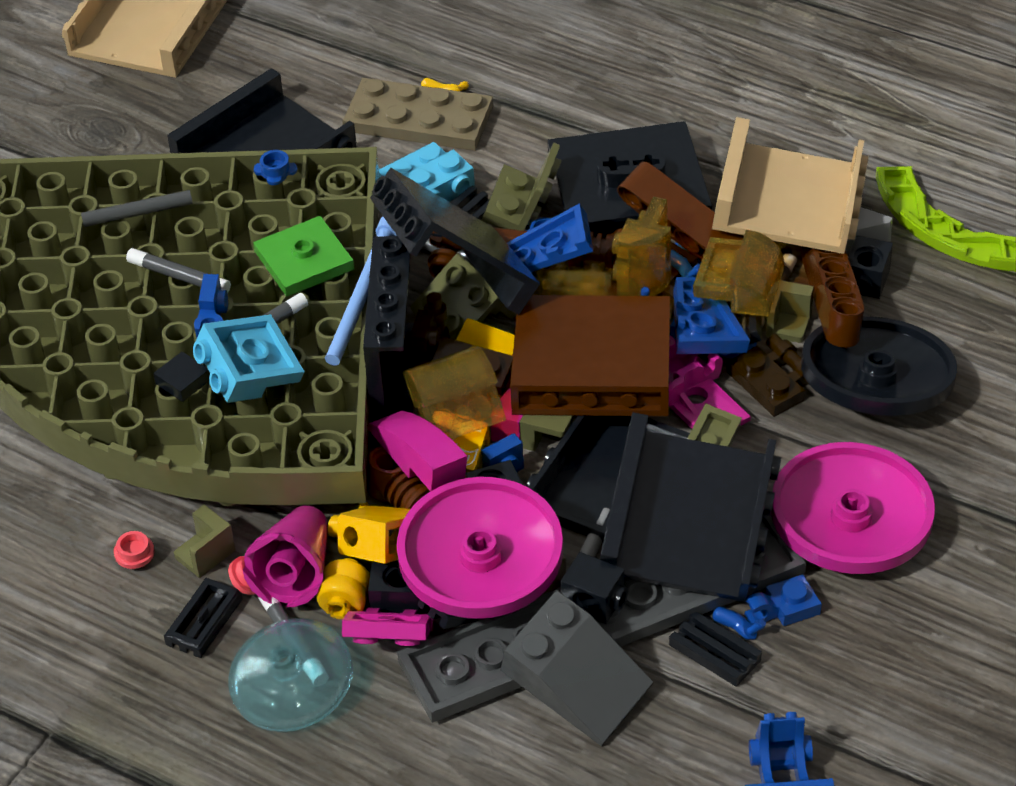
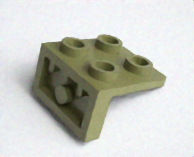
M553 142L537 178L504 164L482 221L498 228L522 231L525 230L527 224L531 225L538 218L542 208L537 205L538 201L545 204L553 186L547 180L548 178L554 180L562 160L556 158L560 145Z
M458 252L410 307L417 315L418 309L423 310L427 304L426 296L429 293H440L442 302L447 307V318L444 321L445 326L449 329L450 339L454 340L457 339L467 318L482 322L490 312L497 316L500 311L511 320L515 318V313L505 307L474 265Z

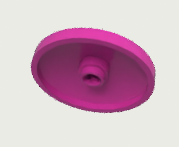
M835 442L805 450L792 458L781 469L778 479L773 486L772 492H775L771 515L778 534L786 545L800 557L828 570L849 574H870L893 569L913 558L924 547L931 534L935 503L929 484L923 475L904 458L874 445L856 442Z
M471 477L456 480L427 493L413 505L403 519L397 537V555L400 571L409 589L422 602L440 612L463 618L502 616L532 603L553 583L563 558L562 528L550 504L538 493L520 483L496 477Z

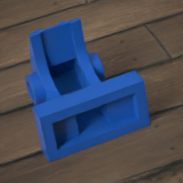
M787 712L786 717L775 718L774 713L764 714V720L760 721L755 735L756 739L749 740L751 766H759L761 784L745 786H834L833 778L810 780L808 777L806 762L813 761V747L811 736L804 735V717L797 718L796 712ZM794 769L796 781L774 782L771 771Z

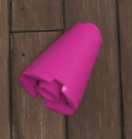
M306 505L297 507L254 540L248 547L244 556V579L251 591L263 601L272 604V597H274L281 603H287L286 607L294 608L308 603L318 593L324 577L328 534L327 518L319 509Z

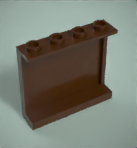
M532 295L521 313L516 315L510 383L512 415L632 416V412L648 416H669L670 296Z

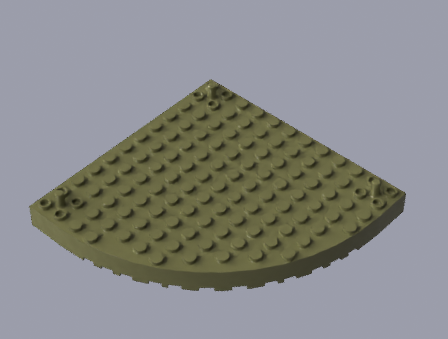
M377 147L281 150L288 155L289 163L297 165V172L294 175H288L278 185H269L263 176L254 173V166L260 163V157L270 150L0 159V409L19 427L53 451L92 471L103 474L107 479H117L136 487L183 498L219 502L223 506L235 504L315 505L366 503L370 403L363 344L367 300L339 365L333 366L325 361V356L371 252L373 237L377 236L376 228L378 226L379 210L370 199L373 187L380 178ZM186 190L191 192L193 201L191 205L88 227L83 225L82 212ZM321 216L352 257L354 270L286 297L254 252L253 242ZM134 248L208 274H219V278L230 281L227 313H221L223 321L262 316L295 295L302 293L308 301V306L277 324L305 371L300 382L266 387L261 398L231 403L226 402L222 393L213 392L210 382L206 383L183 402L159 387L155 383L154 372L180 352H184L195 360L193 345L197 338L194 321L199 315L198 300L201 287L129 263L126 260L128 251Z

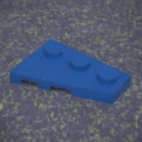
M580 203L507 242L530 272L593 252L587 213Z
M676 277L673 289L676 354L729 355L730 353H747L750 339L712 278Z

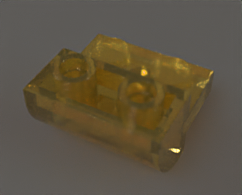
M653 197L647 211L642 210L638 220L628 218L622 232L615 233L612 242V254L617 255V260L613 267L612 280L617 281V296H641V289L643 287L650 289L649 296H655L669 285L671 281V227L667 226V199Z
M747 229L743 240L710 237L693 284L694 297L731 301L732 313L769 317L784 270V257L780 248L769 237Z
M569 260L537 270V280L540 285L533 295L612 296L614 268H605V262L583 261V266H568Z
M473 346L403 370L414 407L419 409L422 418L438 427L451 439L507 420L495 386L498 383L495 372L486 354L479 346Z

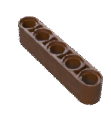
M641 162L618 186L617 192L628 206L691 254L697 256L708 267L713 268L717 274L738 290L742 289L745 294H748L749 287L755 284L761 292L779 272L780 266L774 257L747 236L713 230L715 212L650 163Z
M802 246L801 259L809 285L814 286L813 298L827 341L832 345L845 348L857 345L860 342L864 303L846 250L844 254Z

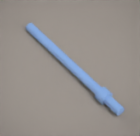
M381 217L376 228V235L397 236L385 218ZM372 249L325 356V361L330 365H339L367 300Z

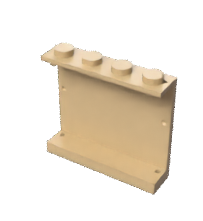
M84 0L80 2L71 19L64 24L62 38H64L68 56L176 78L227 0Z
M736 117L718 193L712 229L844 254L847 239L855 241L858 227V217L866 177L865 173L869 156L862 155L864 140H859L858 146H855L852 162L746 143L750 119Z

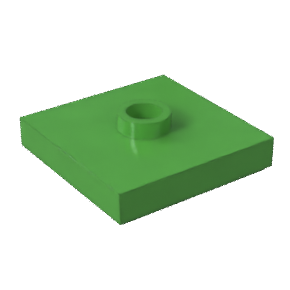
M321 216L253 242L254 252L286 297L354 270L352 257Z

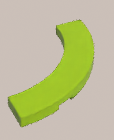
M912 166L876 167V181L883 201L900 224L915 237L936 250L956 259L978 266L1016 272V237L986 231L973 232L965 229L963 223L950 217L940 209L935 210L926 201V195L915 179Z

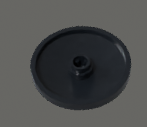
M863 316L860 342L853 347L845 348L832 345L827 341L822 326L815 329L807 337L803 345L801 370L809 385L831 402L858 412L900 416L927 411L945 401L950 396L955 385L957 362L950 348L941 339L925 329L900 320Z

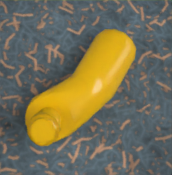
M425 78L421 82V86L453 91H462L469 87L466 81L456 85L443 84L433 79Z

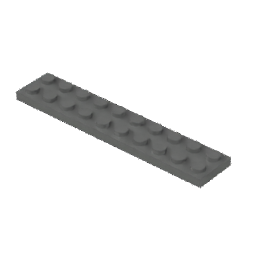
M762 515L760 526L768 528L764 552L755 551L753 563L761 564L757 589L749 587L747 596L766 589L768 585L805 573L806 562L782 540L774 526L772 515ZM625 578L628 596L623 608L620 611L615 610L607 624L597 622L622 647L689 620V615L694 612L702 615L736 600ZM561 587L542 594L532 603L512 613L492 618H481L420 642L419 645L397 651L398 662L432 723L522 687L501 671L504 650L556 590L561 593Z

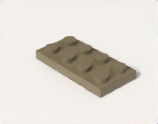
M362 77L342 122L343 125L348 121L353 122L355 133L425 144L435 142L439 146L476 151L493 109V96Z

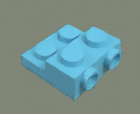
M435 142L379 169L381 177L385 176L391 167L449 202L456 199L467 188L475 187L474 168L454 149L446 153Z
M271 314L203 323L193 345V355L196 362L199 364L205 363L210 372L209 382L211 389L215 393H222L227 403L261 398L266 387L300 382L305 372Z

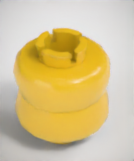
M344 558L331 561L324 567L323 582L316 594L319 606L336 619H343L348 611H363L368 594L370 572L355 559Z

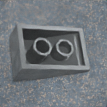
M557 590L506 647L501 665L503 673L600 746L604 745L653 685V681L589 613Z

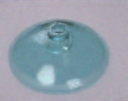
M304 618L278 621L253 634L236 653L228 676L230 696L239 713L257 727L277 732L303 729L327 717L341 703L347 694L352 680V658L343 638L330 626L316 620ZM288 657L287 660L279 662L281 659Z

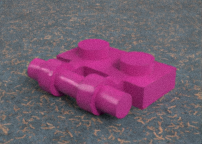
M367 608L366 611H348L342 620V637H353V642L358 644H374L378 642V638L395 639V644L401 646H415L420 644V640H426L430 631L434 629V619L428 614H418V610L405 609L403 613L381 612V608Z

